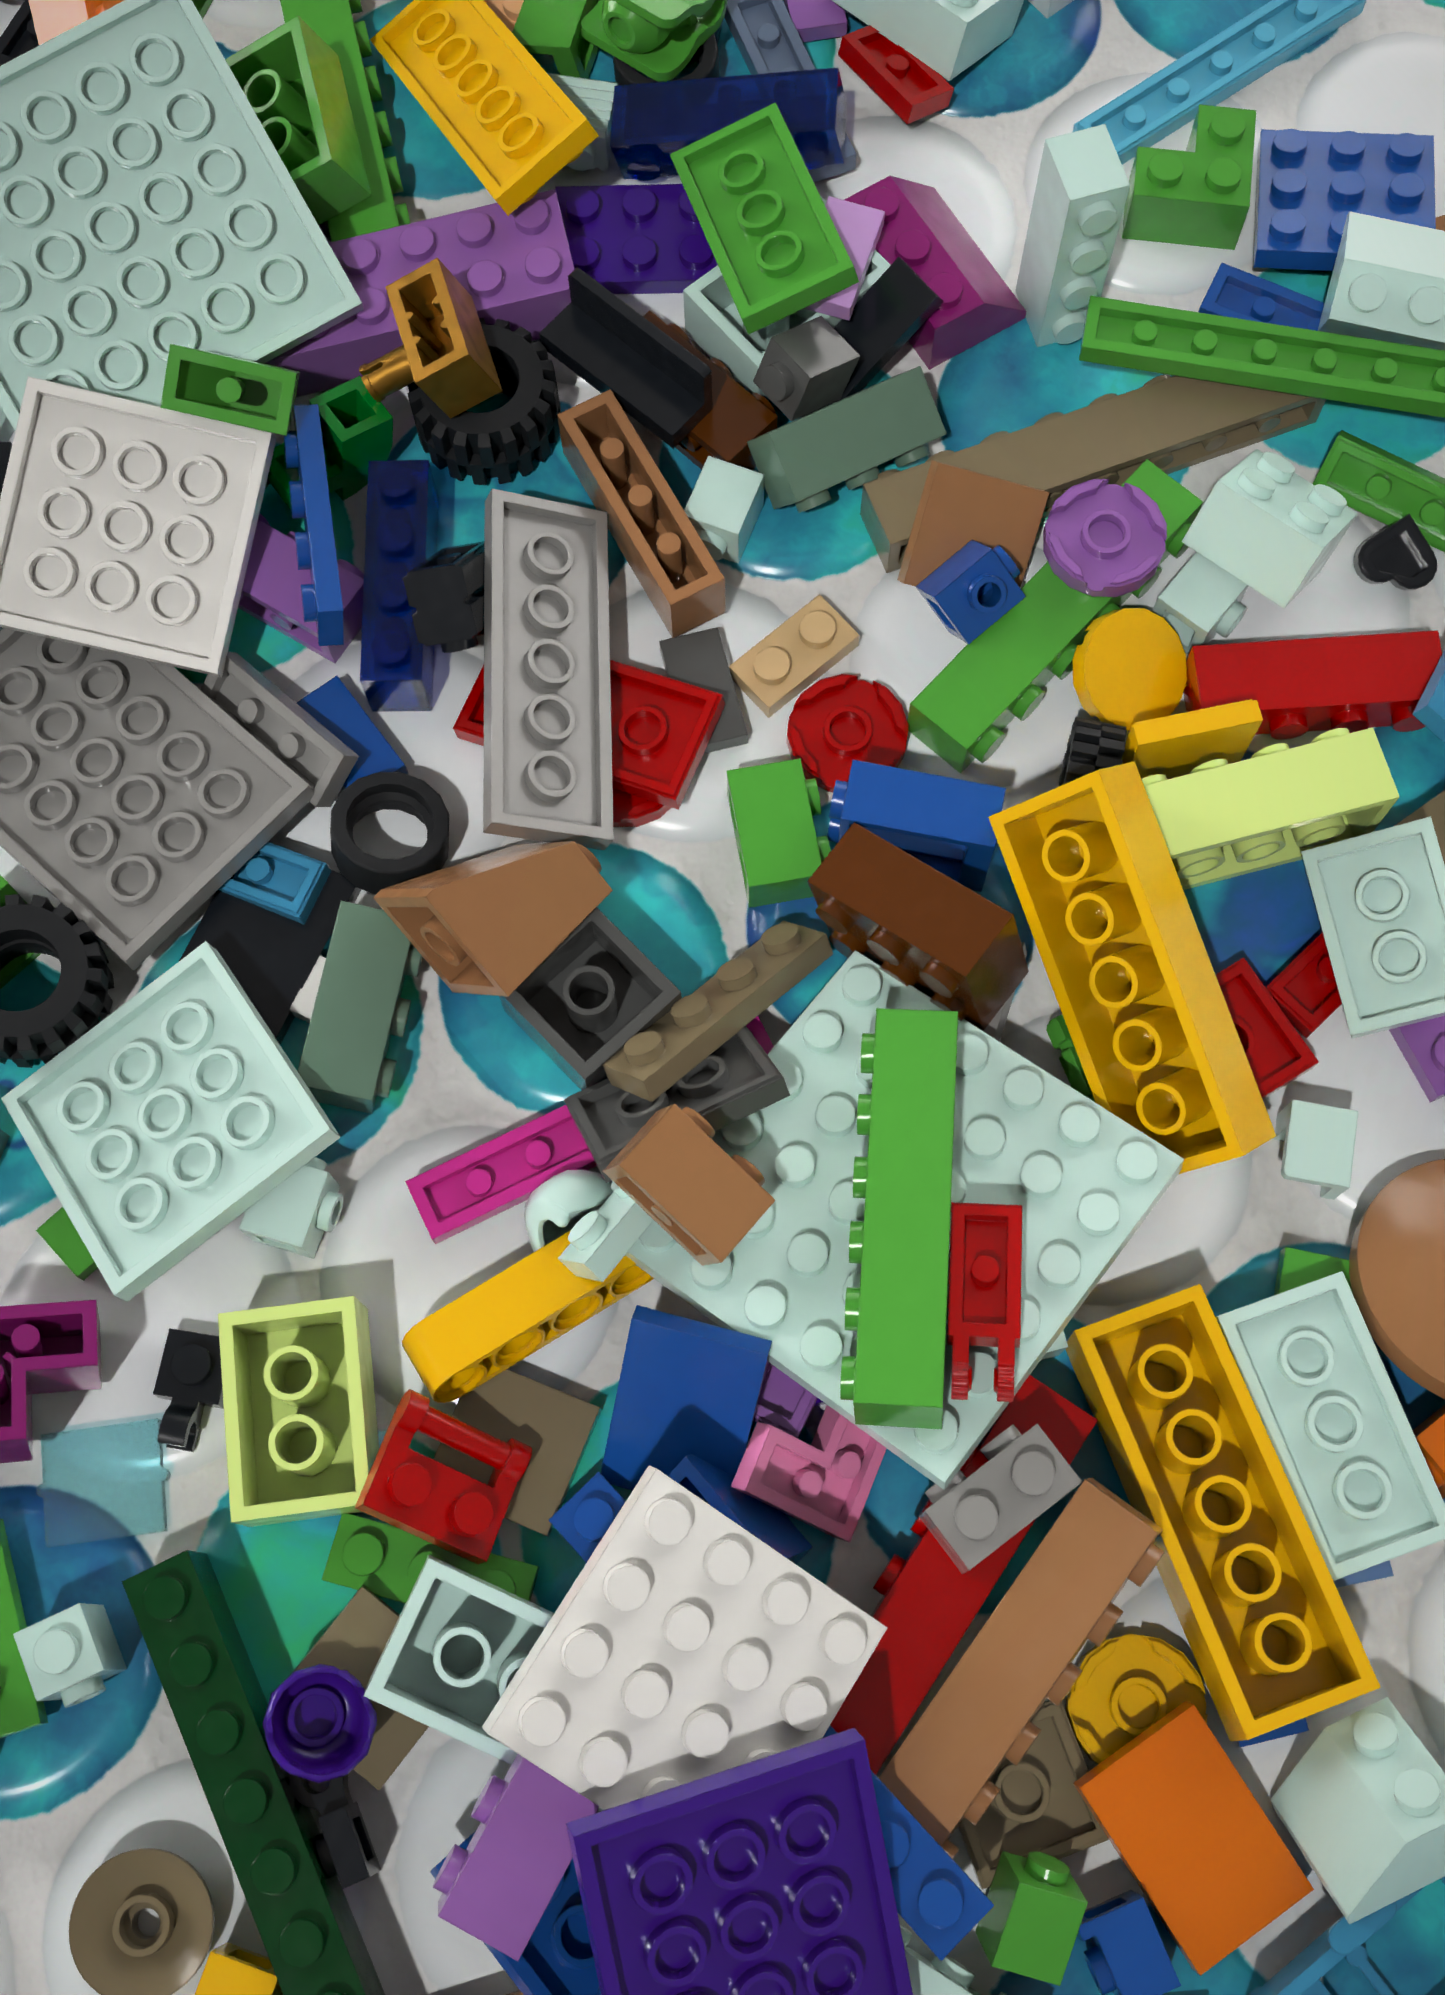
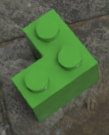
M1199 104L1186 151L1138 146L1129 178L1130 188L1124 209L1122 238L1235 250L1250 207L1256 110Z

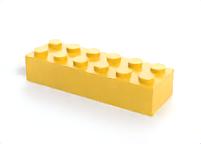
M1135 761L1096 770L989 816L988 818L1095 1103L1184 1158L1182 1170L1179 1174L1244 1156L1276 1137Z
M1201 1284L1074 1330L1067 1340L1068 1347L1065 1350L1093 1417L1098 1420L1096 1424L1130 1505L1163 1529L1154 1542L1157 1547L1164 1551L1156 1566L1229 1740L1243 1741L1252 1739L1381 1688Z

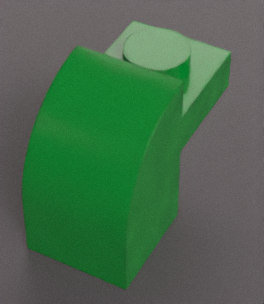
M361 376L309 399V405L318 404L329 493L335 491L342 501L364 488L379 473L389 457L393 443V417L381 402H377L370 395ZM284 443L274 447L267 480L291 510L289 481H299L298 468H286Z

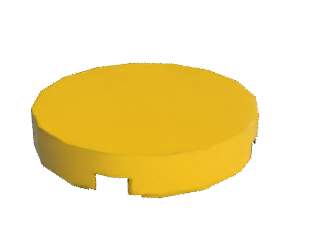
M1145 608L1113 610L1094 619L1085 630L1088 633L1084 636L1083 643L1077 645L1072 659L1073 685L1081 706L1091 717H1097L1103 723L1124 726L1127 731L1131 730L1135 722L1170 716L1179 705L1187 682L1186 654L1176 631L1163 617Z
M1126 1634L1105 1639L1099 1647L1097 1645L1094 1646L1078 1662L1077 1667L1082 1670V1673L1068 1692L1065 1708L1076 1740L1088 1758L1096 1764H1100L1184 1701L1194 1704L1207 1724V1704L1204 1697L1206 1693L1201 1676L1183 1652L1156 1637Z

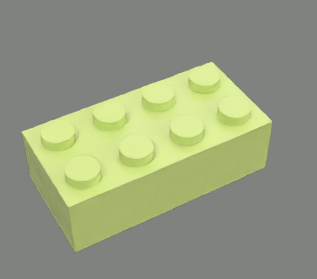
M1373 727L1350 733L1347 728H1336L1320 734L1309 744L1290 749L1286 743L1273 744L1255 752L1250 759L1228 764L1226 759H1214L1198 765L1190 774L1172 779H1167L1164 774L1142 778L1183 890L1303 859L1301 851L1371 833L1400 797Z

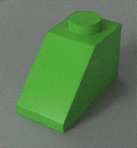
M170 344L160 408L287 436L291 427L300 372L233 356Z

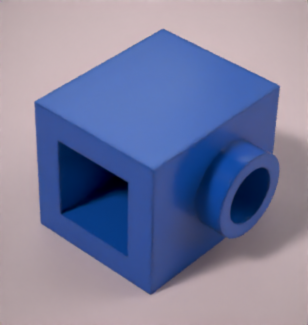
M973 539L915 586L948 632L967 644H970L1026 597L1014 580L1020 574V571L1005 550L998 545L992 549Z

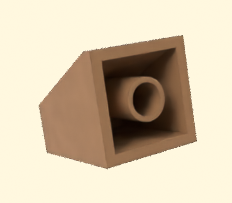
M575 841L513 845L381 889L373 898L452 992L509 997L613 890L600 875L602 868L594 854L586 847L575 843Z

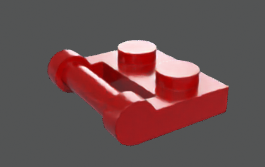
M409 1389L400 1400L355 1509L475 1564L487 1562L517 1482L525 1473L530 1462L532 1447L514 1438H511L506 1443L429 1406L430 1399ZM416 1431L494 1467L488 1484L482 1483L410 1449L409 1446Z

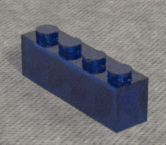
M839 68L614 86L610 147L623 178L651 181L658 177L678 176L670 157L671 153L775 102L807 169H817L831 164H844L847 102Z
M429 460L369 461L360 682L372 712L432 711L434 645L425 646L418 643L412 615L417 610L415 607L409 606L403 577L408 575L407 572L437 553L439 496Z

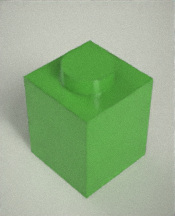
M1002 1851L987 1895L994 1904V1907L978 1922L975 1933L992 1967L1060 1986L1088 1901L1071 1875L1070 1868L1061 1860L1037 1851L1029 1852L1027 1858Z

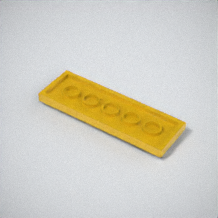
M413 0L370 39L508 216L521 204L530 201L537 194L539 188L565 165L578 159L584 149L599 136L586 117L484 0Z

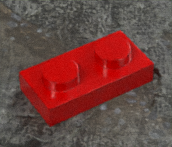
M871 25L842 36L838 56L906 124H910L949 106L954 88L938 72L901 46H897L878 33L879 31Z

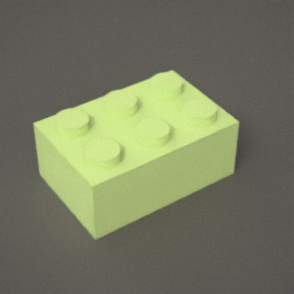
M355 1296L219 1313L218 1326L231 1523L254 1527L362 1512L355 1509V1505L379 1451L368 1308Z

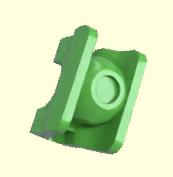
M599 0L595 7L583 17L581 21V34L585 40L658 82H667L675 78L685 68L697 49L720 27L725 16L728 0Z

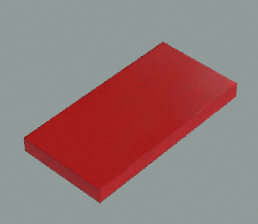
M610 660L613 789L679 810L725 707L723 694ZM484 665L453 727L459 739L484 746Z

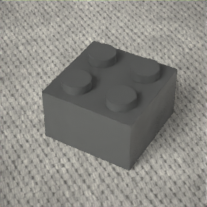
M597 907L509 997L499 996L504 1011L581 1090L607 1079L608 1077L602 1064L623 1049L624 1044L631 1037L644 1032L667 1014L673 1004L682 998L681 991Z

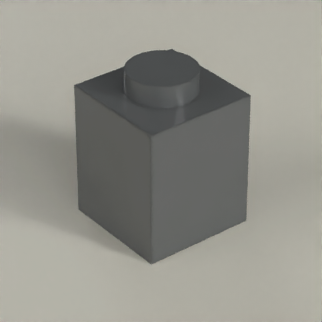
M820 316L771 337L753 382L792 422L840 400L860 355Z

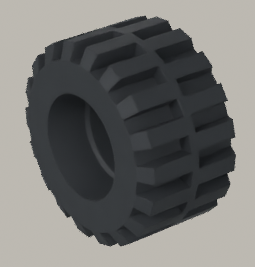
M479 318L502 387L500 393L511 396L512 398L509 402L490 412L473 413L464 411L450 419L415 381L408 385L409 393L407 394L420 443L424 452L430 453L431 461L436 467L442 470L448 466L450 477L462 481L466 475H470L475 485H487V478L498 477L499 484L511 482L510 474L519 471L524 477L534 471L532 461L536 459L544 462L550 455L549 443H557L560 434L557 414L561 413L555 369L552 360H548L547 349L540 341L533 343L531 332L521 326L514 332L511 331L509 321L497 319L494 325H486L485 319Z
M20 894L5 895L6 906L0 907V971L13 959L28 953L51 955L59 959L61 963L59 982L53 993L43 1003L24 1011L0 1009V1063L5 1064L10 1059L18 1067L33 1068L34 1059H41L46 1064L57 1056L59 1052L66 1049L100 1023L98 1019L100 1013L110 1014L113 1000L108 994V989L114 988L113 974L107 966L109 961L102 947L84 920L79 921L73 910L62 903L57 908H54L50 900L43 896L33 895L31 904H26Z

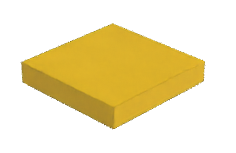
M1249 699L1135 722L1126 739L1122 764L1135 761L1141 779L1156 774H1164L1167 779H1172L1190 774L1198 765L1214 759H1226L1228 764L1239 762L1263 721L1257 700Z

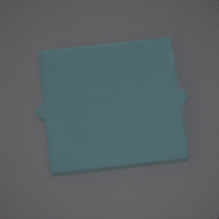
M160 1419L41 1434L43 1484L37 1487L36 1493L44 1501L45 1546L47 1548L167 1532L165 1482L170 1479L171 1473L168 1469L164 1468L162 1443L157 1442L161 1424Z

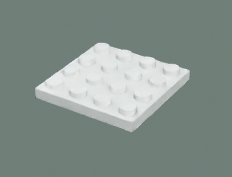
M28 376L0 497V627L222 678L276 438L274 435L262 430L164 409L150 404Z
M648 1466L482 1728L497 1741L602 1809L607 1810L823 1738L888 1627L663 1472Z

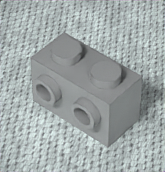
M1014 1424L980 1449L987 1458V1463L967 1478L959 1470L945 1490L934 1484L925 1492L933 1504L920 1514L919 1517L962 1574L975 1567L1082 1483V1480L1038 1424L1023 1435Z

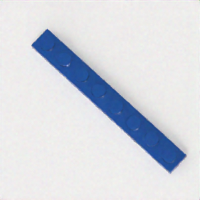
M597 1472L549 1519V1522L587 1563L626 1500L600 1472ZM831 1725L823 1738L837 1733ZM871 1770L897 1912L938 1959L942 1961L994 1907V1904Z

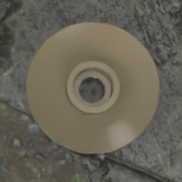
M135 1849L121 1853L103 1863L83 1884L75 1899L70 1915V1950L74 1963L83 1979L101 1995H171L181 1989L202 1966L213 1940L215 1913L209 1888L200 1873L187 1860L162 1849ZM145 1908L154 1910L160 1918V1927L154 1936L143 1934L138 1926L139 1915Z

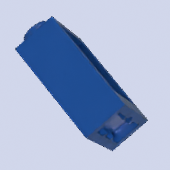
M853 760L848 782L840 780L835 782L827 837L829 841L838 843L855 822L965 887L982 892L997 841L988 817L1002 811L1006 788Z

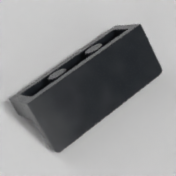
M577 267L568 275L571 303L539 333L540 342L547 349L548 353L600 393L611 389L626 413L674 449L713 409L712 371L710 367Z

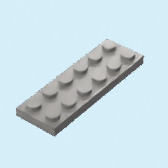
M492 488L485 500L483 833L550 843L575 841V843L586 848L605 850L614 840L607 512Z

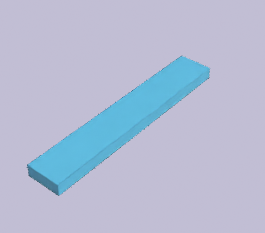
M1272 0L1074 124L1073 132L1105 124L1123 165L1135 157L1138 146L1150 148L1194 120L1199 104L1216 106L1360 15L1366 0Z

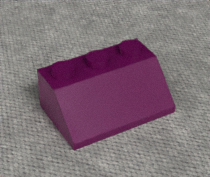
M888 176L844 199L845 201L885 211L884 226L875 250L890 265L898 257H901L944 301L908 340L929 370L1025 319L1027 311L934 187Z

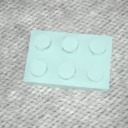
M1431 816L1301 851L1351 1038L1445 1016V864Z

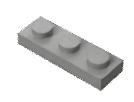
M228 652L222 678L207 675L200 690L310 785L314 792L310 800L311 804L315 807H331L359 756L238 653Z

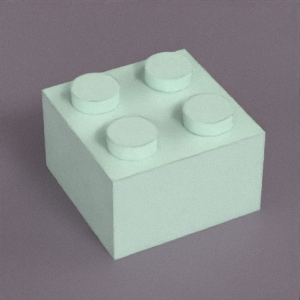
M1256 449L1217 481L1183 538L1182 543L1282 608H1285L1320 573L1358 513L1346 506V499L1335 489L1322 484L1313 485L1294 473L1295 467L1283 456L1273 452L1263 453Z

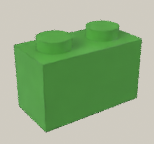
M801 758L727 770V797L748 907L814 897L807 881L831 852L827 835L816 837L812 816L821 815V803L816 779L805 780Z

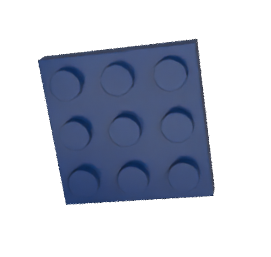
M1261 129L1257 152L1254 268L1333 271L1349 212L1436 229L1434 135Z

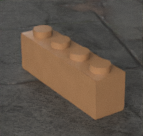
M611 389L557 414L565 457L595 508L599 511L607 512L608 530L672 638L726 613L725 578Z

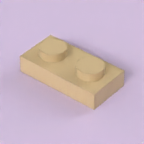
M819 594L729 666L732 680L770 718L858 647L860 635Z

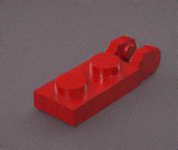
M951 1202L947 1345H953L951 1399L968 1400V1392L972 1389V1367L969 1364V1346L998 1347L997 1366L994 1368L993 1390L997 1394V1401L1013 1402L1015 1348H1020L1022 1205Z

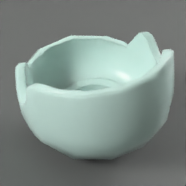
M566 1170L554 1175L530 1194L525 1204L524 1212L526 1231L533 1252L570 1231L589 1212L597 1211L612 1194V1181L606 1183L601 1173L593 1171Z

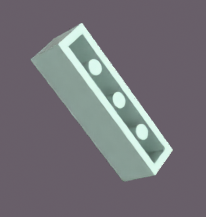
M1105 124L1045 139L1015 290L1019 302L1027 311L1026 320L1037 348L1053 343L1069 344L1082 338L1090 296L1101 297L1130 188V183Z

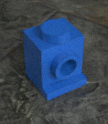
M1129 1890L1085 1910L1077 1937L1082 1941L1091 1939L1094 1946L1083 1951V1954L1101 1995L1113 1992L1114 1995H1165L1164 1993L1181 1986L1142 1896Z

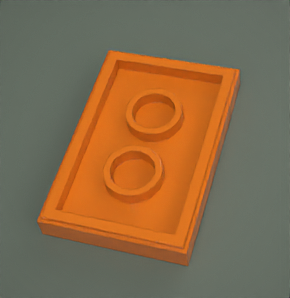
M1184 1701L1073 1783L1187 1962L1200 1976L1314 1890L1195 1705L1188 1701Z

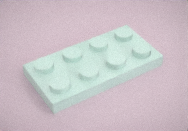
M1343 1271L1216 1316L1217 1322L1333 1581L1445 1539V1503Z

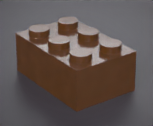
M855 822L807 881L818 905L816 913L826 923L831 934L828 940L837 951L849 958L856 950L880 966L879 969L905 986L911 985L930 997V1002L942 1010L958 1011L959 1021L965 1019L983 1031L1029 972L1014 914Z

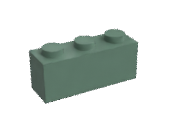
M918 366L749 440L747 444L758 472L764 474V486L773 508L777 509L795 503L798 513H801L831 500L828 488L845 481L848 490H851L877 479L878 474H880L877 466L893 458L898 468L929 455L930 452L926 443L946 435V431L922 368Z
M340 901L298 1067V1073L317 1102L373 1114L377 1096L389 1098L397 1064L396 1060L386 1058L391 1035L404 1036L411 1006V1000L401 998L406 975L418 977L423 958L384 910Z

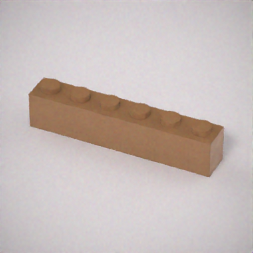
M1094 1478L1084 1479L879 1776V1779L952 1859L958 1853L959 1848L949 1839L964 1817L976 1826L1001 1790L990 1780L1004 1759L1007 1758L1017 1766L1042 1731L1031 1720L1044 1701L1048 1699L1058 1707L1081 1675L1082 1670L1073 1664L1072 1661L1082 1646L1089 1639L1099 1647L1124 1611L1113 1604L1128 1580L1141 1587L1164 1554V1551L1154 1544L1163 1529Z

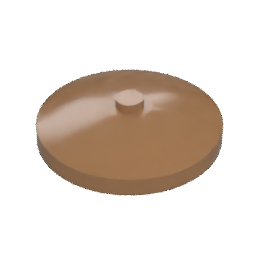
M1440 1159L1415 1166L1401 1173L1377 1194L1356 1227L1349 1255V1275L1353 1296L1370 1335L1380 1349L1409 1378L1423 1388L1445 1399V1159Z

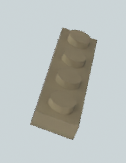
M784 920L780 924L767 929L762 934L760 940L736 959L723 964L717 970L716 975L692 994L676 1001L667 1014L644 1032L631 1037L624 1044L623 1049L602 1064L611 1085L653 1102L832 956L833 951L827 934Z

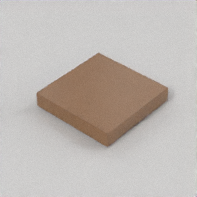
M932 460L897 580L904 584L917 586L973 539L992 549L998 545L1005 550L1020 571V574L1014 580L1021 588L1050 492Z

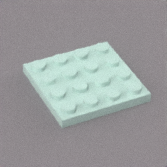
M207 941L1 1098L113 1295L127 1302L341 1137L218 950Z

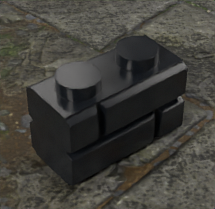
M484 541L443 548L407 572L408 575L403 577L409 606L415 607L417 610L412 615L418 643L425 646L441 644L442 652L444 653L458 652L478 645L477 637L484 635Z

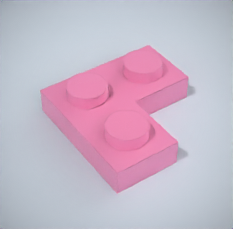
M828 1405L825 1408L811 1445L772 1425L757 1422L731 1487L834 1538L850 1542L887 1448Z

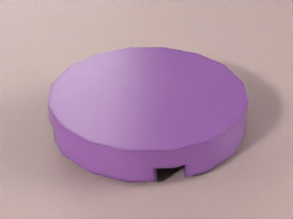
M1092 479L1070 487L1055 500L1043 530V552L1053 573L1070 588L1092 597H1118L1138 590L1155 575L1165 552L1167 523L1157 503L1140 488L1125 483L1124 487L1117 484H1108L1109 479Z

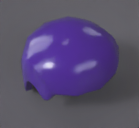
M318 1664L292 1672L271 1693L263 1720V1728L270 1753L282 1769L291 1775L320 1783L347 1775L368 1755L377 1726V1713L370 1699L364 1697L365 1689L355 1676L347 1670H340L335 1666Z

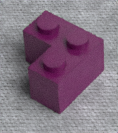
M96 1300L0 1306V1463L32 1461V1394L102 1389L100 1320Z

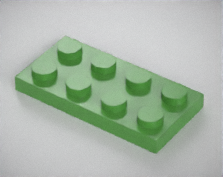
M776 102L670 154L748 335L859 282L854 265Z

